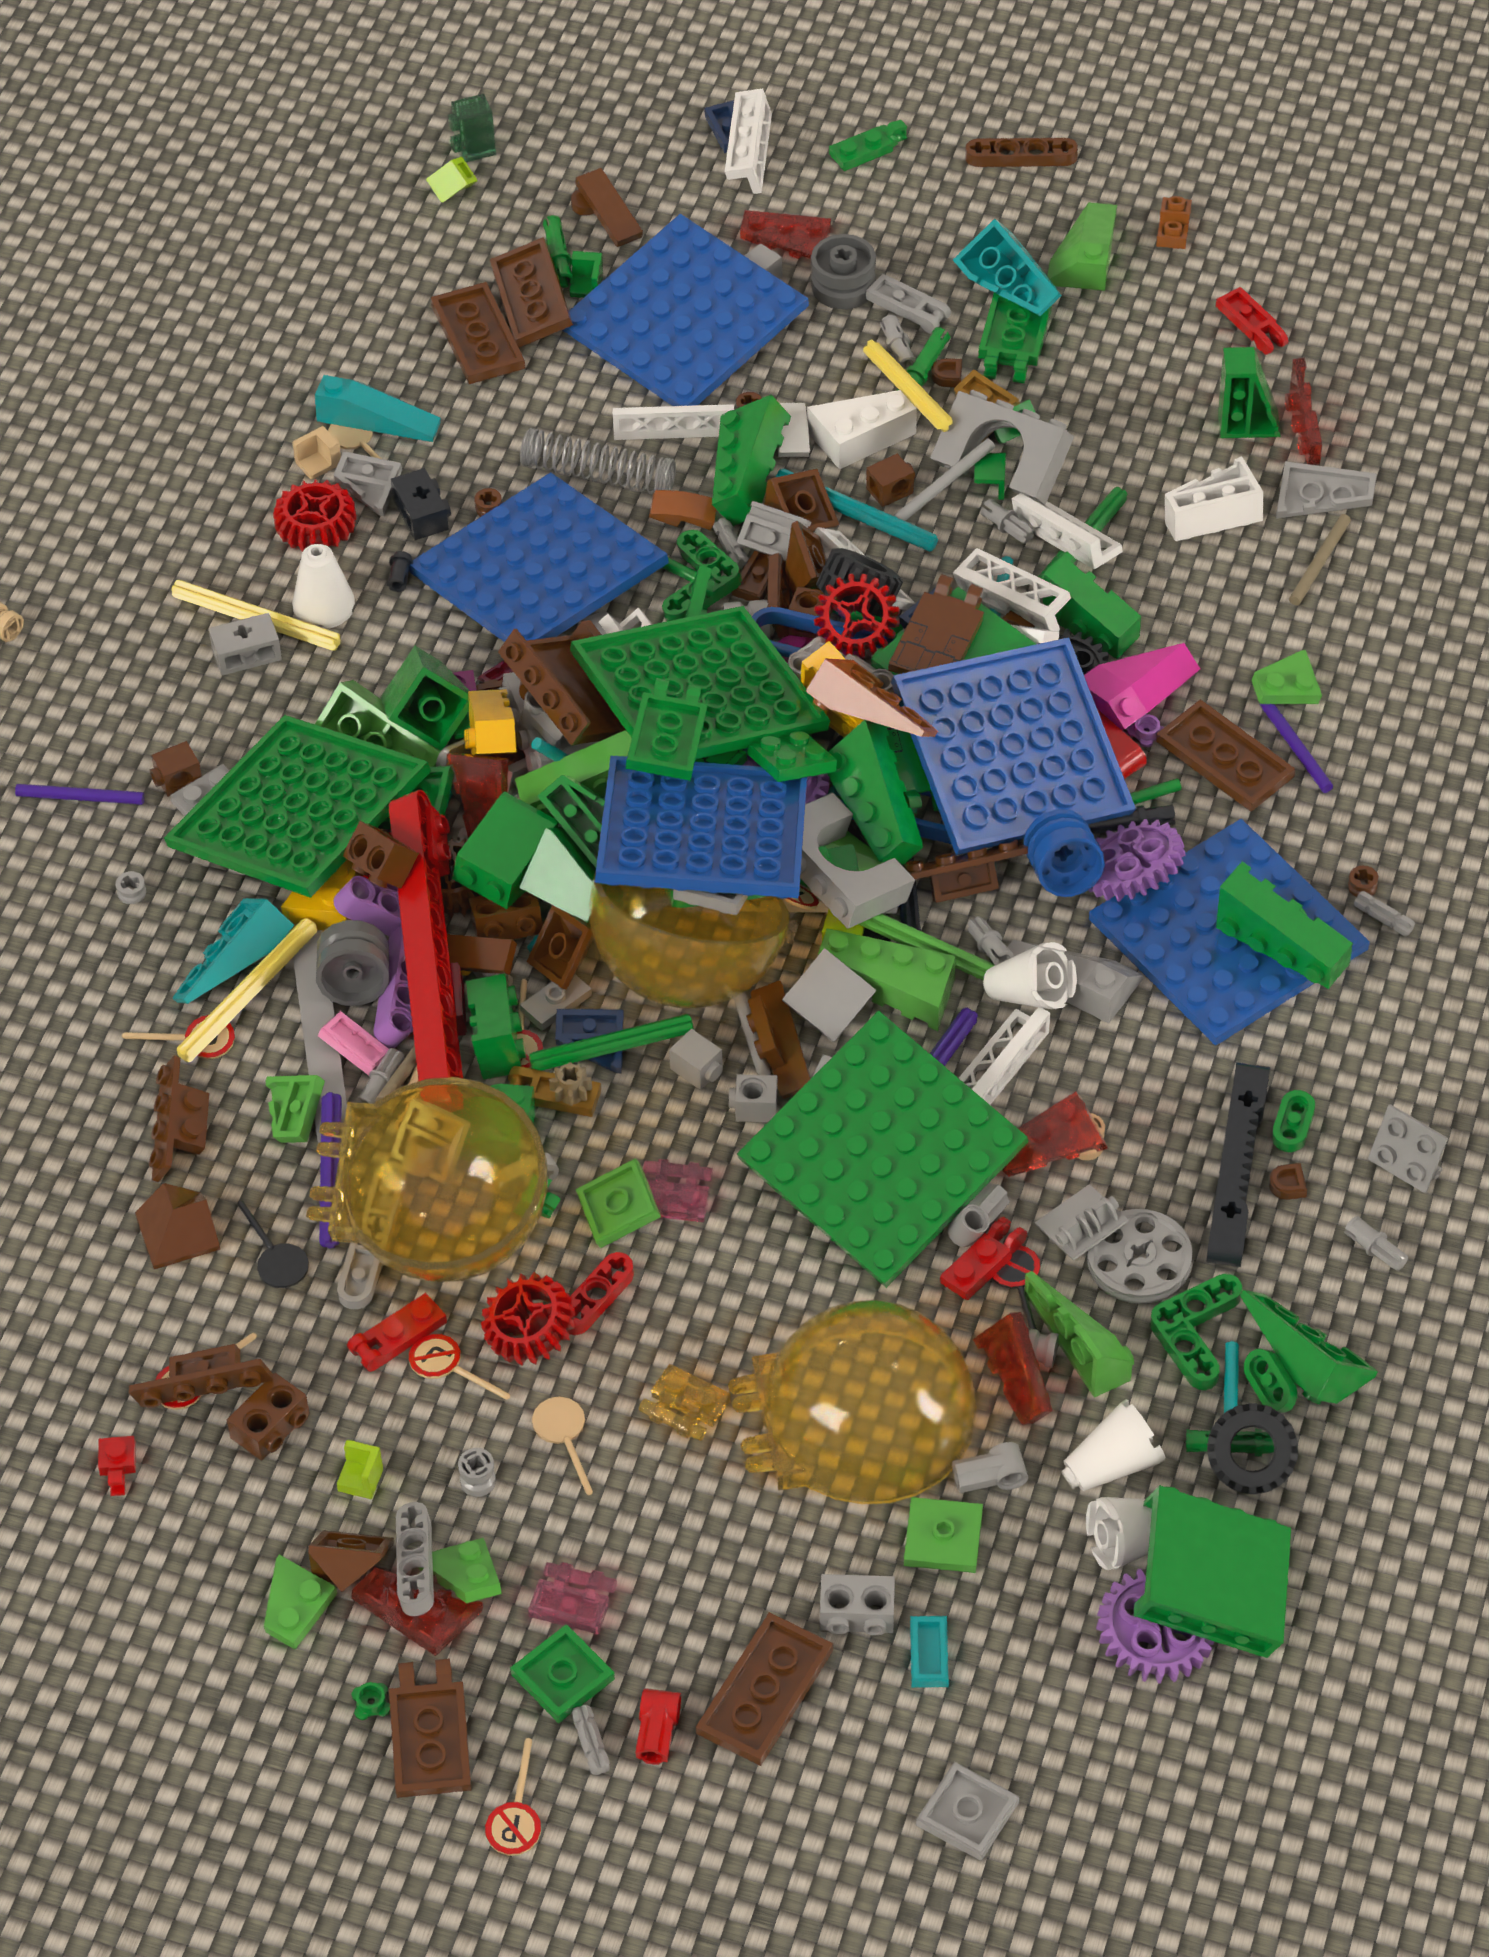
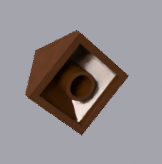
M818 469L775 477L767 481L764 505L809 520L811 525L810 527L808 526V529L813 532L816 531L817 527L829 529L840 525Z
M795 521L791 525L785 573L794 596L797 587L820 590L816 582L827 561L819 536L799 521Z
M552 905L527 959V963L560 988L567 990L583 962L600 924L597 922L586 923Z
M163 1183L135 1212L154 1270L221 1250L207 1199L201 1192Z
M323 1530L309 1545L308 1554L311 1573L327 1582L334 1583L343 1592L384 1557L393 1546L394 1538Z

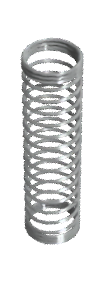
M529 428L524 435L520 450L522 466L532 467L535 465L537 469L545 467L546 471L554 469L556 473L563 471L565 475L572 473L574 477L581 475L584 480L591 477L593 482L600 479L602 484L609 481L612 486L618 483L621 488L628 485L630 490L637 487L639 492H643L646 489L649 494L654 493L655 490H672L676 475V462L674 459H664V457L659 459L655 474V487L652 491H649L648 485L655 468V455H651L649 458L645 486L643 489H640L639 482L646 464L645 452L641 454L638 461L636 484L631 487L630 480L637 460V452L635 450L629 458L627 481L622 485L620 479L624 473L628 456L626 448L623 449L619 458L617 480L615 483H612L611 477L618 459L617 446L613 448L610 455L608 478L603 481L602 474L609 455L608 444L604 445L599 461V475L594 479L593 472L600 452L598 442L593 446L589 465L590 473L585 477L583 471L588 462L591 447L589 440L585 442L582 449L580 472L575 475L574 468L581 451L580 438L575 441L573 446L571 470L566 472L565 466L572 448L571 436L567 437L564 443L562 467L560 470H556L555 465L562 450V435L559 434L556 438L551 468H547L546 463L553 447V433L550 432L547 435L543 451V464L541 466H538L537 461L543 448L544 431ZM551 436L550 447L546 456L547 445ZM560 438L559 450L555 459L556 448ZM569 441V448L565 459L566 447ZM578 444V451L574 461L575 450ZM588 444L587 454L583 464L585 449ZM596 447H597L596 457H595V461H594V464H593V457H594L595 449H596ZM606 449L605 460L602 467L603 456ZM614 452H615V459H614L613 467H612V470H611L613 455H614ZM624 453H625L624 462H623V466H622V470H621V463H622L623 455H624ZM634 455L633 466L630 472L631 462ZM643 459L642 469L640 472V466ZM651 462H652V468H651V472H650V475H649L650 465H651Z

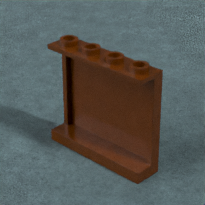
M591 620L581 621L572 635L527 641L518 629H513L498 653L571 745L602 741L626 730L570 652L571 641L602 635Z

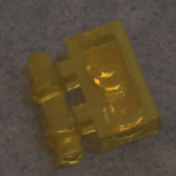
M669 1364L651 1389L652 1397L659 1401L654 1403L644 1398L640 1403L639 1411L648 1415L649 1420L658 1425L664 1423L677 1429V1434L685 1438L691 1436L702 1441L706 1435L707 1428L699 1425V1422L701 1421L713 1427L730 1403L731 1396L729 1392ZM675 1408L687 1415L682 1417L671 1410Z

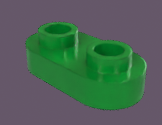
M1293 1090L1283 1096L1272 1132L1273 1144L1279 1150L1296 1152L1304 1147L1315 1113V1100L1309 1093Z
M1255 1349L1251 1351L1244 1362V1373L1261 1403L1272 1407L1280 1413L1290 1411L1297 1401L1298 1392L1295 1383L1276 1353L1270 1350ZM1268 1364V1370L1265 1372V1366Z

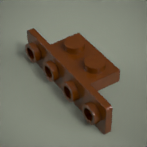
M1016 839L1010 843H1000L998 847L989 849L985 847L959 856H955L954 853L941 854L935 857L936 861L923 863L922 860L910 861L904 864V868L914 879L929 876L933 901L938 903L999 889L994 861L1028 854V846L1018 842Z
M776 981L751 991L752 998L748 1000L751 1013L747 1014L746 1017L753 1034L756 1032L759 1039L754 1041L758 1056L761 1060L767 1059L774 1075H777L779 1094L782 1099L794 1096L811 1077L790 1007L782 1001L786 995L784 986L781 981Z
M175 1055L166 1065L160 1067L156 1078V1083L160 1085L159 1094L154 1103L157 1121L153 1126L151 1134L152 1139L155 1140V1145L149 1159V1167L152 1168V1181L159 1182L171 1168L173 1147L200 1155L206 1145L210 1093L179 1084L181 1057Z
M230 1344L169 1357L168 1378L130 1385L129 1394L141 1407L154 1408L166 1402L176 1400L189 1401L200 1395L210 1393L222 1394L227 1392V1390L239 1387H256L261 1383L272 1381L273 1373L261 1359L240 1362V1349L236 1344Z

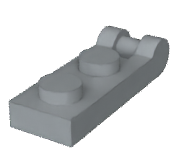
M882 274L866 290L867 300L920 325L928 334H932L934 328L940 326V321L944 322L951 315V310L947 304L885 274Z

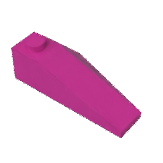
M1181 643L1097 665L1084 674L1096 708L1121 730H1124L1200 670V667L1186 645Z

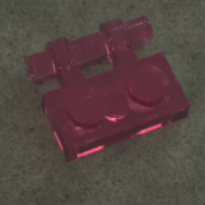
M658 1159V1162L645 1160L644 1174L656 1175L655 1180H647L660 1212V1218L705 1222L710 1191L708 1186H699L698 1180L712 1181L713 1168L700 1167V1163L695 1162L683 1165L670 1163L668 1159ZM668 1176L686 1178V1184L667 1182Z
M547 1562L544 1568V1576L554 1578V1582L539 1579L528 1608L529 1617L563 1626L567 1624L571 1628L599 1635L610 1604L609 1596L599 1593L600 1591L614 1593L617 1579L605 1577L604 1572L592 1570L590 1573L574 1569L573 1564L561 1562L560 1565ZM569 1583H574L577 1585L585 1586L586 1588L585 1590L570 1587L568 1585Z

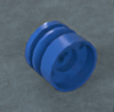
M1057 809L1046 812L1035 819L1026 830L1023 844L1028 846V854L1026 856L1046 891L1056 896L1072 897L1083 894L1092 888L1102 876L1105 866L1103 852L1081 815L1071 810Z

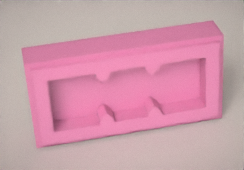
M341 1011L325 1024L318 1034V1037L368 1076L372 1070L377 1069L389 1048Z

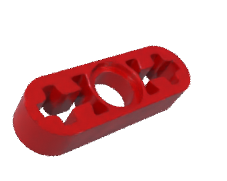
M615 1252L606 1256L571 1294L570 1297L575 1314L577 1316L581 1312V1319H573L575 1328L567 1330L569 1335L585 1333L632 1282L634 1277L633 1261L627 1254ZM624 1267V1272L619 1271L618 1269ZM612 1268L618 1270V1271H616V1272L613 1274V1276H612ZM593 1288H601L606 1291V1295L601 1299H591L587 1296V1293Z

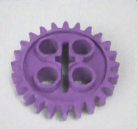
M1144 819L1139 826H1136L1135 822L1131 821L1129 828L1119 825L1118 832L1106 831L1107 838L1095 839L1104 855L1105 866L1103 873L1097 883L1088 891H1094L1097 898L1104 895L1105 900L1108 901L1115 895L1117 901H1121L1125 895H1129L1130 900L1134 899L1135 894L1138 892L1145 896L1147 895V889L1150 887L1158 890L1159 886L1157 883L1160 881L1168 883L1170 881L1168 874H1177L1176 866L1183 865L1182 857L1186 856L1180 834L1177 833L1176 828H1170L1169 823L1160 825L1159 820H1156L1149 825L1147 819Z
M1137 1569L1135 1580L1126 1573L1123 1575L1122 1585L1114 1581L1110 1589L1111 1593L1105 1592L1102 1600L1104 1605H1100L1097 1613L1100 1619H1098L1096 1629L1104 1631L1100 1635L1099 1643L1109 1644L1105 1655L1108 1657L1117 1654L1118 1659L1115 1666L1118 1668L1125 1663L1130 1666L1128 1670L1129 1676H1132L1137 1670L1142 1671V1681L1146 1682L1150 1674H1155L1158 1684H1161L1164 1674H1168L1170 1679L1176 1682L1179 1670L1186 1677H1189L1192 1666L1200 1669L1204 1661L1203 1657H1209L1212 1650L1210 1645H1213L1214 1641L1154 1622L1151 1623V1621L1128 1614L1126 1610H1134L1135 1602L1145 1593L1146 1576L1141 1569ZM1172 1634H1182L1187 1640H1177ZM1138 1642L1149 1643L1153 1648L1144 1649L1139 1646ZM1161 1643H1163L1164 1648L1166 1649V1651H1167L1168 1653H1165V1652L1163 1651L1162 1646H1161Z

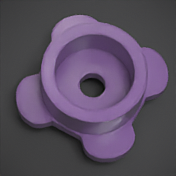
M1145 714L1135 722V725L1128 727L1127 733L1129 736L1136 737L1140 741L1141 746L1151 747L1153 741L1156 740L1157 733L1164 727L1160 726V721L1157 717Z

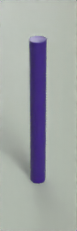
M1259 704L1323 793L1331 791L1333 784L1276 705Z
M16 784L15 795L18 797L144 804V792L31 784Z

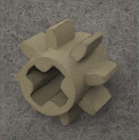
M571 1062L560 1068L556 1067L554 1069L555 1078L549 1079L550 1091L555 1092V1101H562L570 1106L579 1103L581 1100L586 1101V1090L592 1089V1079L587 1077L586 1067L580 1068Z

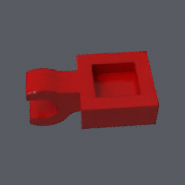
M134 1436L98 1439V1469L100 1476L108 1475V1486H110L111 1496L125 1495V1474L136 1473V1442Z

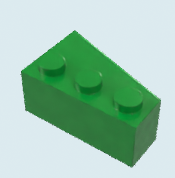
M1254 347L1223 348L1218 405L1220 438L1281 437L1278 409Z
M1066 551L1044 573L1045 581L1068 591L1071 597L1055 614L1058 625L1069 629L1074 636L1079 631L1082 632V639L1084 640L1088 637H1093V645L1101 643L1102 652H1108L1109 655L1118 659L1140 637L1141 615L1112 590L1106 593L1094 582L1096 576L1090 571L1086 574L1071 562L1074 557ZM1053 595L1043 597V604L1049 606L1057 597Z
M561 775L537 796L596 868L605 798L574 778Z
M505 973L466 981L468 1006L471 1012V1017L469 1018L474 1035H471L482 1078L486 1080L509 1075L512 1067H522L521 1059L527 1058L523 1038L517 1039L516 1033L522 1031L519 1011L513 1012V1006L518 1005L515 985H508Z

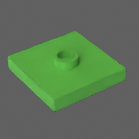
M636 1158L575 1189L595 1242L600 1248L661 1217L641 1164Z
M911 1497L904 1566L976 1573L983 1504Z

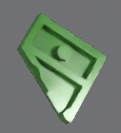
M1301 650L1256 671L1251 680L1259 704H1319L1322 697L1306 650Z
M484 1538L432 1551L433 1574L437 1578V1583L445 1589L454 1591L455 1596L465 1603L502 1594L500 1582Z
M279 1554L275 1562L265 1616V1632L289 1647L296 1649L338 1594L336 1587Z

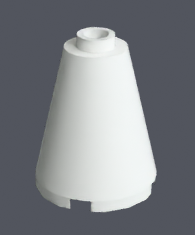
M314 544L308 546L302 552L292 605L293 612L298 620L314 625H322L325 629L336 627L348 620L352 615L355 599L332 550L326 545Z
M1056 942L1042 943L989 968L984 975L983 986L987 995L993 1000L1045 1009L1063 1008L1067 1005L1064 1003L1068 998L1073 997L1076 990V967L1073 960H1068L1064 954V951H1067L1064 946Z
M1126 1399L1064 1460L1066 1468L1062 1470V1474L1072 1489L1079 1486L1082 1491H1086L1158 1465L1165 1461L1166 1457L1160 1445L1156 1448L1152 1446L1151 1443L1154 1442L1152 1438L1154 1436L1153 1432L1134 1405H1129Z
M1100 1497L1088 1504L1086 1512L1087 1536L1094 1535L1097 1547H1092L1091 1550L1098 1564L1105 1570L1118 1569L1148 1554L1152 1509L1143 1506L1145 1499Z

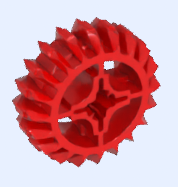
M315 478L313 483L308 484L303 480L302 485L299 487L292 484L290 491H282L281 498L276 499L273 512L275 530L282 538V541L288 542L291 549L299 546L302 552L305 548L314 544L338 547L340 540L347 541L349 533L354 532L357 519L355 503L347 489L340 488L339 483L331 486L328 479L323 483H318Z
M849 574V583L844 584L843 579L838 577L836 578L838 588L835 589L830 584L826 586V591L830 596L819 594L818 600L823 605L814 607V612L820 615V617L814 619V625L822 627L817 631V634L823 638L827 637L825 643L830 641L832 645L836 644L835 648L841 653L844 649H847L846 656L848 654L853 656L854 651H858L859 657L865 659L864 650L870 649L871 654L874 655L877 651L875 645L879 644L882 648L888 645L884 636L890 639L895 638L896 634L891 628L899 627L900 622L894 616L900 614L899 607L891 606L896 602L895 595L886 596L889 592L887 585L877 589L879 586L878 578L875 577L870 584H867L866 574L860 576V582H855L854 574ZM863 594L854 602L848 603L843 600L839 602L846 596ZM872 598L879 603L883 610L881 623L868 613ZM833 610L838 612L839 616L845 620L844 630L841 635L831 624ZM862 610L863 619L861 621L858 619V622H852L851 613L854 612L856 614V611ZM861 630L871 633L875 631L870 636L862 639H850Z
M533 1272L531 1277L527 1279L525 1275L520 1273L517 1282L507 1278L508 1286L504 1289L496 1287L497 1296L487 1297L489 1307L482 1309V1316L485 1320L480 1323L485 1333V1341L488 1345L492 1346L491 1349L496 1355L502 1356L509 1363L515 1359L517 1364L523 1366L526 1360L529 1359L531 1363L536 1365L538 1357L542 1355L545 1359L550 1360L549 1352L552 1349L561 1352L559 1342L561 1340L570 1341V1335L567 1330L575 1328L572 1317L576 1316L570 1295L565 1292L562 1284L557 1281L554 1282L548 1275L541 1279L539 1274ZM532 1300H544L550 1304L544 1305L542 1302L533 1303ZM505 1334L523 1335L524 1338H513Z

